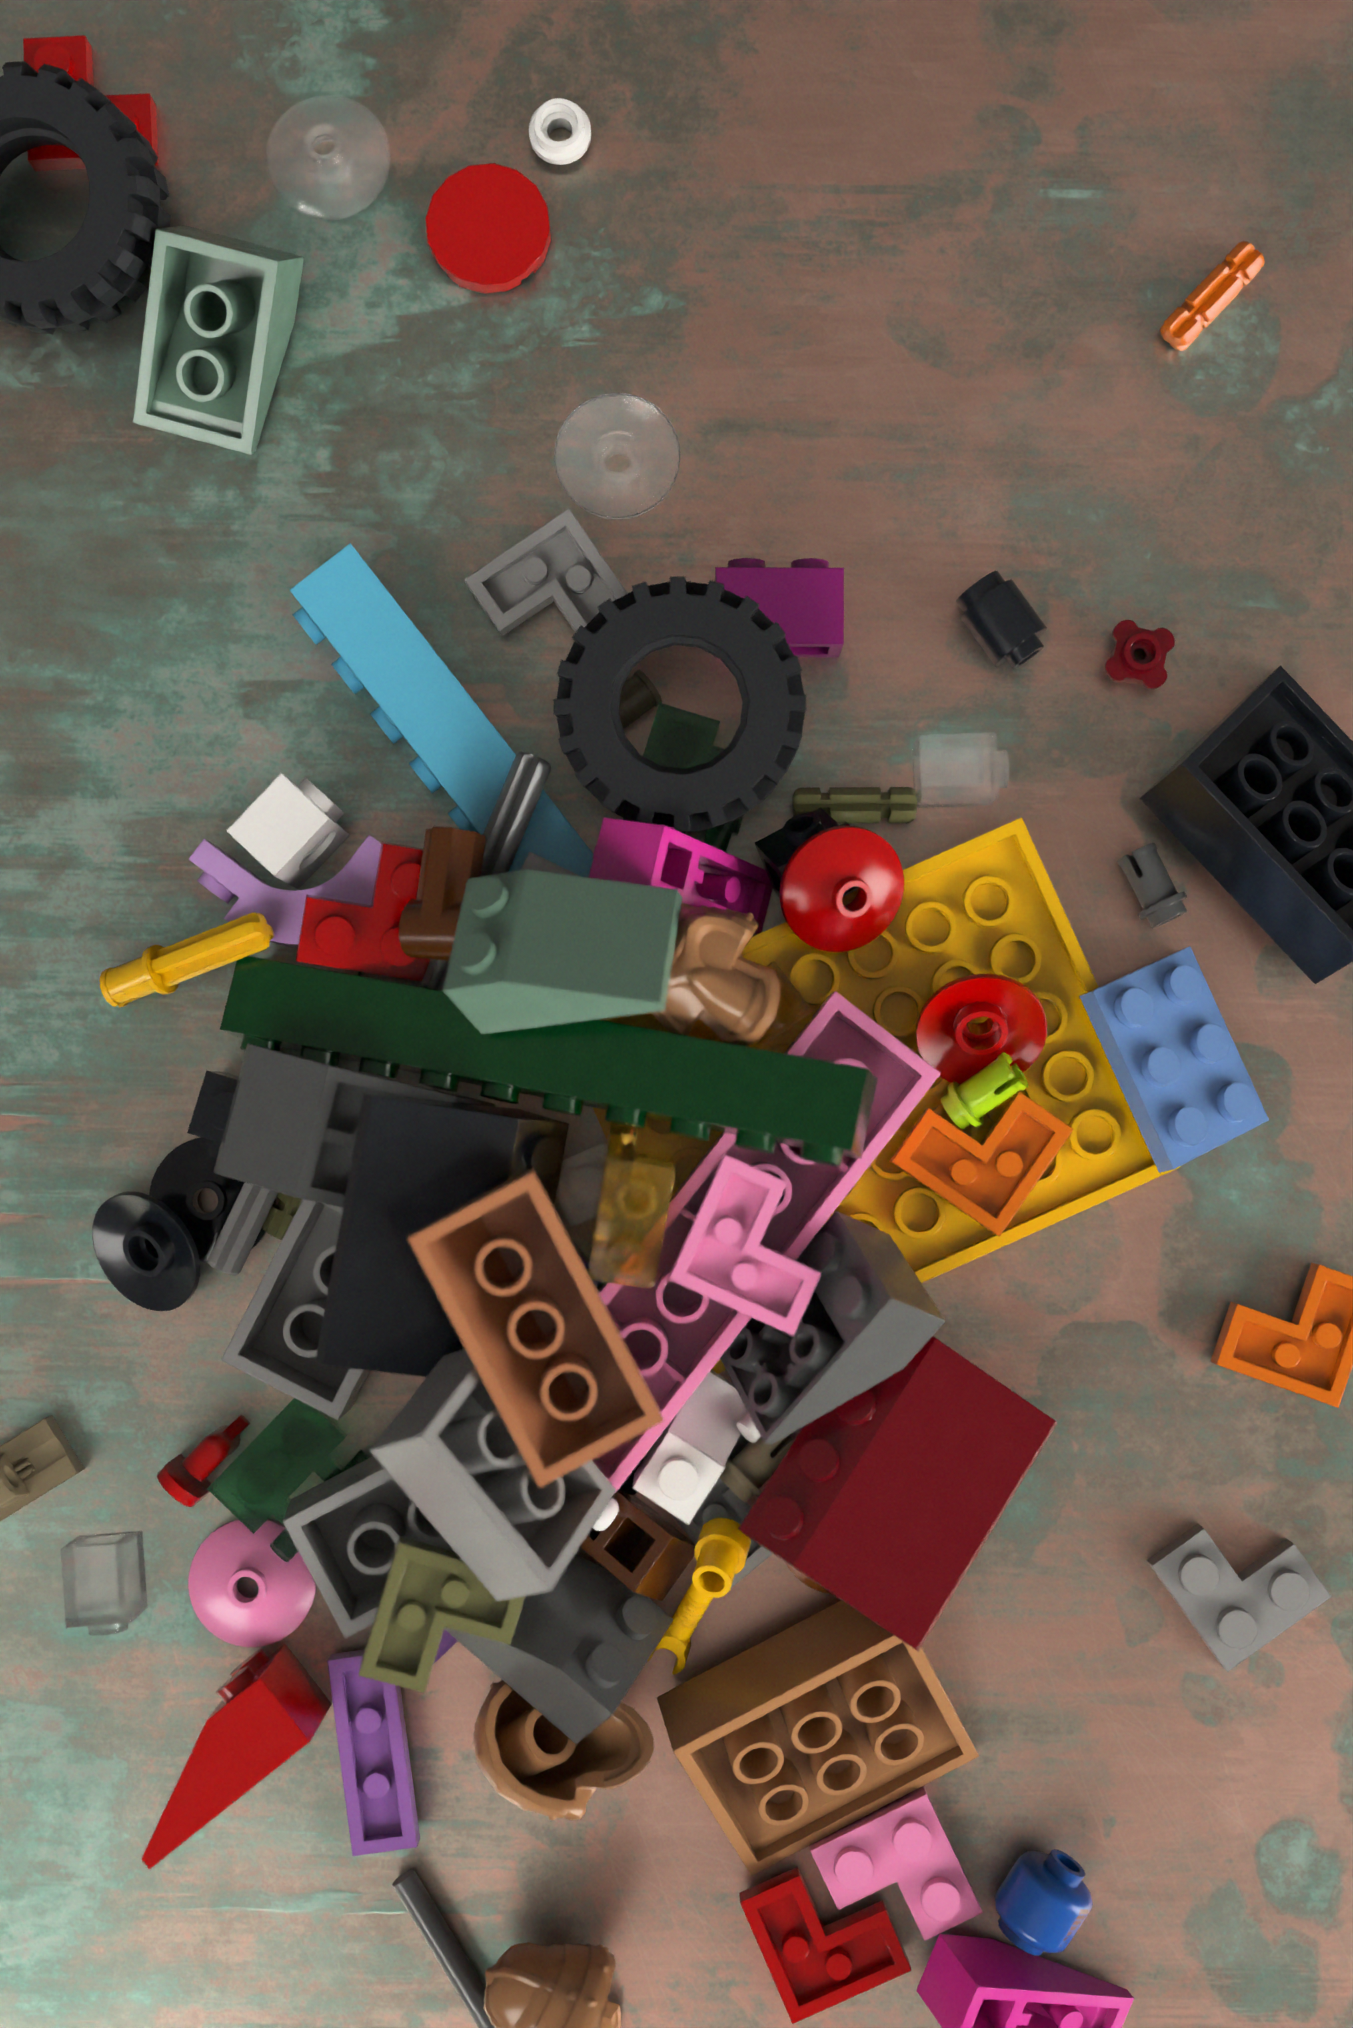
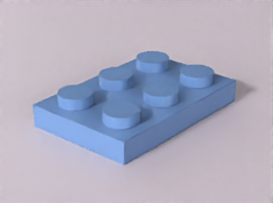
M1191 946L1079 996L1159 1173L1174 1170L1269 1121Z

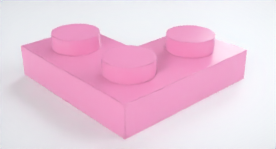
M724 1154L672 1268L669 1280L794 1336L822 1273L760 1244L787 1182Z
M924 1786L809 1846L810 1852L838 1910L897 1882L924 1941L983 1913Z

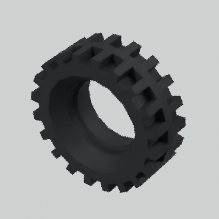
M670 577V582L647 586L645 581L633 585L632 592L615 601L609 598L598 607L600 612L585 627L580 625L572 637L574 643L566 660H561L557 672L559 676L557 699H553L554 715L557 717L560 733L558 740L562 752L567 756L576 773L575 776L582 786L594 795L603 806L629 821L665 825L679 832L709 830L710 828L734 821L744 816L773 792L788 771L799 748L803 735L806 695H804L801 677L802 669L798 657L794 656L785 639L786 634L777 621L773 623L759 609V604L747 595L745 598H742L726 590L724 584L711 580L709 584L686 581V577ZM673 645L699 647L721 659L736 678L742 698L740 725L729 746L710 762L687 769L660 766L640 755L626 738L619 715L621 689L632 668L651 652Z

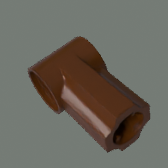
M433 826L431 829H426L417 898L411 899L406 904L399 923L400 944L407 956L411 958L450 960L467 880L481 877L486 836L453 827Z

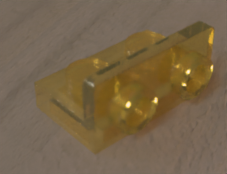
M611 1124L591 1237L588 1272L592 1280L652 1288L655 1285L675 1177V1166L671 1162L647 1159V1154L636 1153L637 1128Z

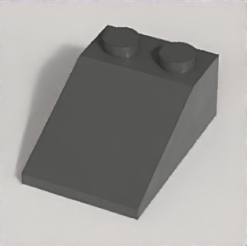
M575 1554L551 1591L525 1596L511 1645L446 1627L444 1629L577 1744L614 1714L674 1619L649 1597L630 1590L605 1567Z

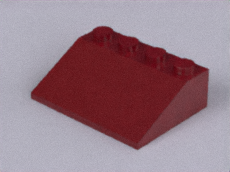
M932 1336L902 1370L803 1426L738 1529L755 1543L919 1652L1044 1447L1057 1422Z

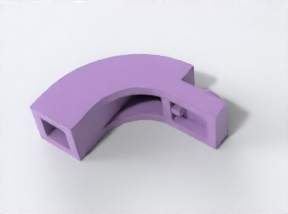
M368 835L339 873L327 882L305 890H283L269 886L221 848L205 839L202 840L192 853L189 860L204 871L197 881L210 892L228 904L235 895L239 897L223 919L230 922L253 912L261 913L264 915L267 924L272 926L274 931V937L270 942L281 946L297 948L306 894L371 905L381 843L371 835Z

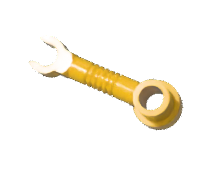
M714 1518L702 1526L694 1549L697 1563L692 1575V1582L672 1616L674 1620L647 1662L650 1661L656 1650L668 1649L677 1656L672 1674H678L684 1669L691 1649V1635L713 1598L722 1597L730 1591L735 1574L739 1573L745 1565L751 1546V1539L738 1529L741 1525L738 1522L728 1518Z

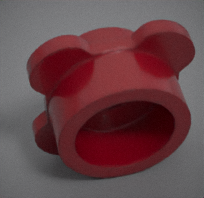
M1124 620L1118 623L1112 631V636L1116 643L1112 648L1110 658L1105 663L1107 676L1115 682L1142 683L1145 688L1150 690L1159 688L1167 679L1164 664L1167 652L1171 651L1175 645L1173 634L1163 627L1154 631L1139 628L1132 620ZM1135 650H1143L1145 658L1137 660L1134 656Z

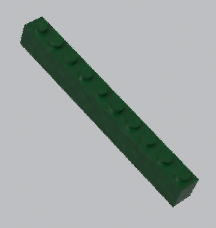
M251 956L236 962L220 1030L242 1038L240 1049L246 1051L248 1043L280 1051L281 1047L301 1051V1057L310 1058L336 1067L338 1066L339 1058L360 1062L358 1072L394 1081L397 1080L399 1070L420 1074L418 1084L449 1092H457L459 1082L481 1086L480 1096L511 1104H518L520 1094H527L544 1098L542 1108L573 1116H581L584 1105L607 1110L606 1121L643 1129L646 1118L671 1122L669 1133L690 1139L709 1141L711 1130L736 1135L735 1146L757 1152L774 1154L776 1143L801 1147V1159L838 1167L841 1166L843 1156L862 1158L877 1084L876 1077L867 1068L597 1019L481 1034L443 991Z

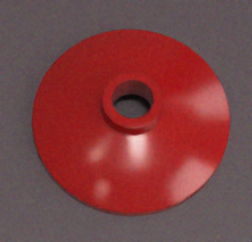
M843 825L816 833L799 846L789 859L780 883V905L785 921L803 942L819 950L845 952L870 943L885 931L900 907L904 891V874L901 862L891 845L869 829ZM851 887H858L859 891L855 899L848 905H843L842 898L844 893Z
M998 974L968 975L942 986L926 1001L920 1011L916 1024V1041L922 1059L941 1073L939 1077L950 1083L954 1081L959 1084L996 1060L1003 1052L1012 1058V1063L1009 1064L1010 1067L1016 1063L1022 1073L1025 1072L1041 1054L1047 1038V1020L1043 1006L1037 996L1021 982ZM978 1017H988L982 1023L975 1024L969 1022Z

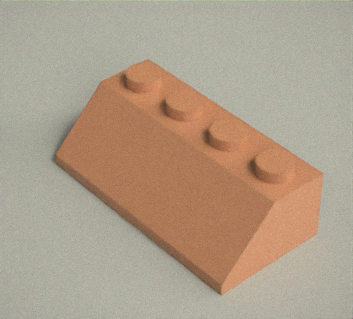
M533 1167L471 1199L407 1238L539 1488L664 1421L658 1403Z

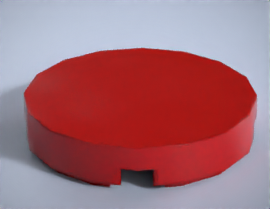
M496 163L470 165L448 176L433 194L426 215L428 245L437 264L458 286L482 294L507 292L521 285V280L528 277L532 271L535 273L544 263L551 241L548 206L537 186L518 170Z

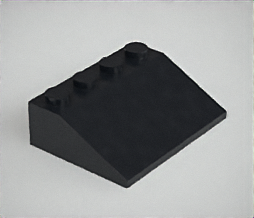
M1280 665L1181 757L1140 800L1314 984H1317L1353 962V741Z
M364 1093L315 1362L325 1366L427 1377L443 1356L464 1350L465 1347L407 1238L471 1199L532 1167L536 1171L554 1206L569 1123L521 1109Z

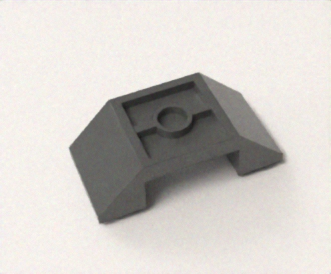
M247 1043L214 1172L292 1197L343 1208L364 1093L494 1107L496 1104L437 1089L430 1090L324 1064L310 1058Z

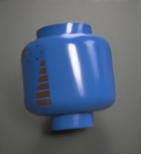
M1053 1849L1050 1854L1041 1851H1025L1017 1859L994 1898L996 1911L1000 1916L998 1920L999 1927L1003 1934L1018 1948L1032 1955H1041L1043 1951L1047 1953L1062 1952L1069 1945L1093 1906L1091 1893L1083 1882L1085 1871L1080 1864L1068 1854L1057 1849Z

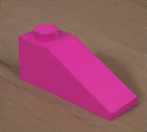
M604 817L593 852V861L589 878L677 889L682 896V903L694 907L713 906L722 909L728 908L745 914L752 913L753 919L759 924L754 934L762 933L773 888L765 869L670 827Z
M939 1934L916 1989L942 2028H1122L1134 2000V1997L1125 1988L1040 1956L1029 1954L995 1939Z

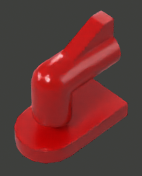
M241 1414L229 1426H221L205 1437L186 1458L179 1454L169 1461L157 1473L158 1481L162 1487L181 1504L187 1507L196 1505L215 1487L207 1477L226 1457L237 1450L241 1440L240 1434L248 1427L250 1422Z

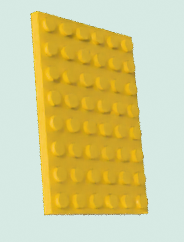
M1022 817L904 869V891L897 914L883 933L860 948L845 952H828L816 949L803 942L790 929L787 922H784L753 936L742 951L743 958L775 970L779 979V1005L775 1017L763 1036L753 1044L746 1046L784 1053L826 998L835 991L919 1057L921 1055L916 1041V1024L920 1011L926 1001L939 988L955 979L973 974L1007 976L1027 986L1041 1002L1047 1020V1038L1037 1060L1023 1072L1028 1082V1087L1019 1092L1073 1128V1131L1001 1236L993 1234L890 1162V1159L926 1108H930L968 1136L981 1143L1013 1097L1011 1096L983 1116L984 1124L980 1127L970 1125L963 1130L952 1121L942 1105L941 1097L949 1093L947 1087L950 1082L941 1077L936 1079L831 1214L832 1216L838 1211L890 1234L921 1283L1173 1171L1158 1172L1079 997L1099 986ZM859 890L843 896L842 904L848 905L851 903ZM652 1012L597 1019L669 1032ZM978 1017L969 1022L975 1024L982 1023L988 1017ZM701 1019L697 1020L687 1035L722 1042L715 1032ZM592 1107L644 1226L647 1229L722 1132L711 1130L709 1141L690 1139L669 1133L671 1122L646 1118L643 1129L606 1121L607 1110ZM721 1359L712 1368L718 1374L726 1371Z

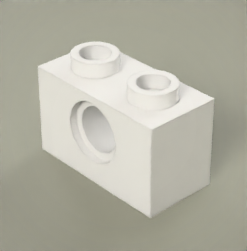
M282 773L226 830L269 872L296 889H299L349 837V834L337 823L345 813L306 777L296 786Z

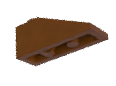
M619 1488L612 1497L619 1504V1511L616 1517L605 1530L596 1531L592 1528L580 1547L633 1592L663 1601L695 1556V1544L637 1497Z

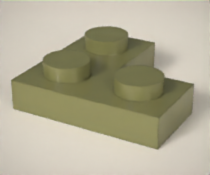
M399 1536L358 1675L425 1693L445 1627L511 1645L525 1596L497 1601L455 1551Z

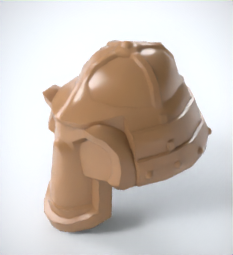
M685 903L681 904L665 1011L652 1012L669 1033L687 1036L697 1020L701 1019L715 1032L722 1042L748 1046L761 1038L775 1017L779 1005L780 983L775 970L742 957V951L753 937L759 925L753 919L752 913L745 914L740 911L713 906L694 907Z
M503 1680L491 1684V1689L479 1710L475 1722L472 1747L475 1750L476 1763L495 1791L517 1807L547 1816L552 1821L556 1818L567 1820L581 1819L586 1813V1803L597 1788L611 1790L637 1777L650 1763L654 1751V1738L648 1724L634 1708L622 1702L611 1717L575 1744Z
M525 1942L511 1945L498 1959L496 1964L485 1971L484 2010L495 2028H621L620 2004L608 2001V1994L616 1966L615 1956L609 1952L607 1947H603L600 1944L594 1946L591 1944L562 1943L544 1946Z

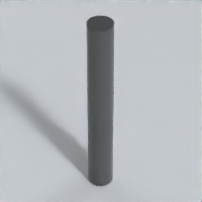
M414 1869L408 1870L392 1883L393 1888L478 2028H495L484 2010L486 1987Z

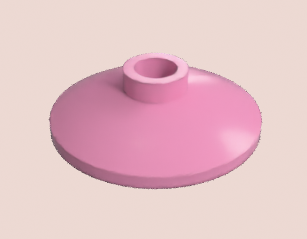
M261 1517L237 1519L224 1524L211 1533L198 1548L192 1560L188 1577L190 1601L201 1623L219 1639L242 1647L270 1645L291 1634L309 1613L317 1588L285 1525ZM250 1577L254 1579L258 1584V1595L253 1598L241 1595L237 1588L239 1578Z

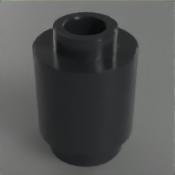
M998 571L991 572L977 581L957 599V604L964 612L960 619L995 667L1008 662L1012 669H1016L1044 648L1039 637L1047 630L1046 625L1012 579L1005 581Z

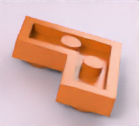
M1021 1092L1013 1095L981 1143L968 1136L930 1108H926L892 1156L890 1162L1000 1237L1067 1140L1073 1128Z
M1311 1262L1291 1322L1230 1302L1210 1362L1339 1408L1353 1367V1276Z

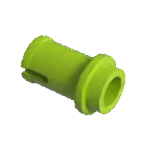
M1001 1053L996 1060L963 1083L959 1084L953 1081L948 1085L949 1093L941 1097V1102L949 1117L959 1128L964 1130L970 1125L980 1127L984 1124L983 1116L1020 1090L1023 1091L1028 1087V1082L1018 1065L1015 1063L1010 1067L1009 1064L1012 1063V1058L1008 1054Z

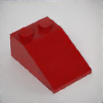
M283 1644L270 1656H267L262 1648L257 1650L230 1673L232 1677L216 1691L222 1701L206 1720L141 1858L149 1870L306 1746L313 1738L332 1703L286 1644Z

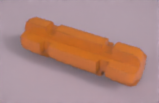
M1247 241L1239 242L1225 257L1226 259L1221 264H1218L1193 290L1181 307H1177L1164 321L1160 328V334L1174 349L1178 351L1186 350L1199 336L1203 328H1206L1238 295L1243 286H1246L1260 271L1265 260L1262 253L1256 250L1251 243Z

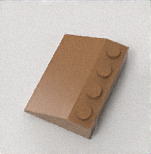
M842 1600L656 1697L674 1754L751 1876L979 1757L923 1646L919 1652Z

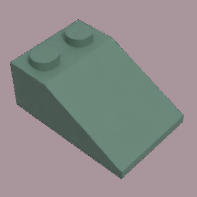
M186 225L156 229L133 423L250 455L254 454L295 322L304 257Z
M529 869L470 878L467 880L443 991L481 1034L665 1011L682 896L677 889Z

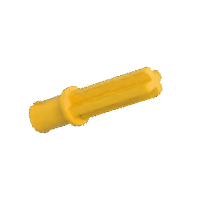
M253 912L165 948L160 945L149 946L143 951L142 957L114 968L105 969L99 978L101 992L111 1006H119V1008L155 992L162 995L173 993L178 988L179 983L267 949L270 945V940L274 937L273 928L267 924L263 914Z

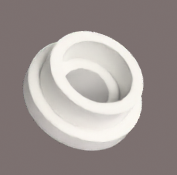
M555 98L548 100L531 117L529 123L530 143L535 153L546 162L557 165L572 163L579 159L589 147L591 141L589 118L580 106L567 99ZM557 128H565L571 132L570 138L564 141H553L549 135Z

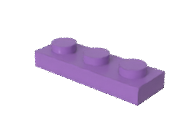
M365 1649L331 1654L327 1660L352 1856L416 1848L420 1840L400 1686L358 1675Z

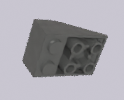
M838 1211L831 1216L796 1260L820 1271L822 1274L794 1336L752 1317L720 1357L763 1442L769 1445L778 1442L902 1370L946 1321L890 1234Z

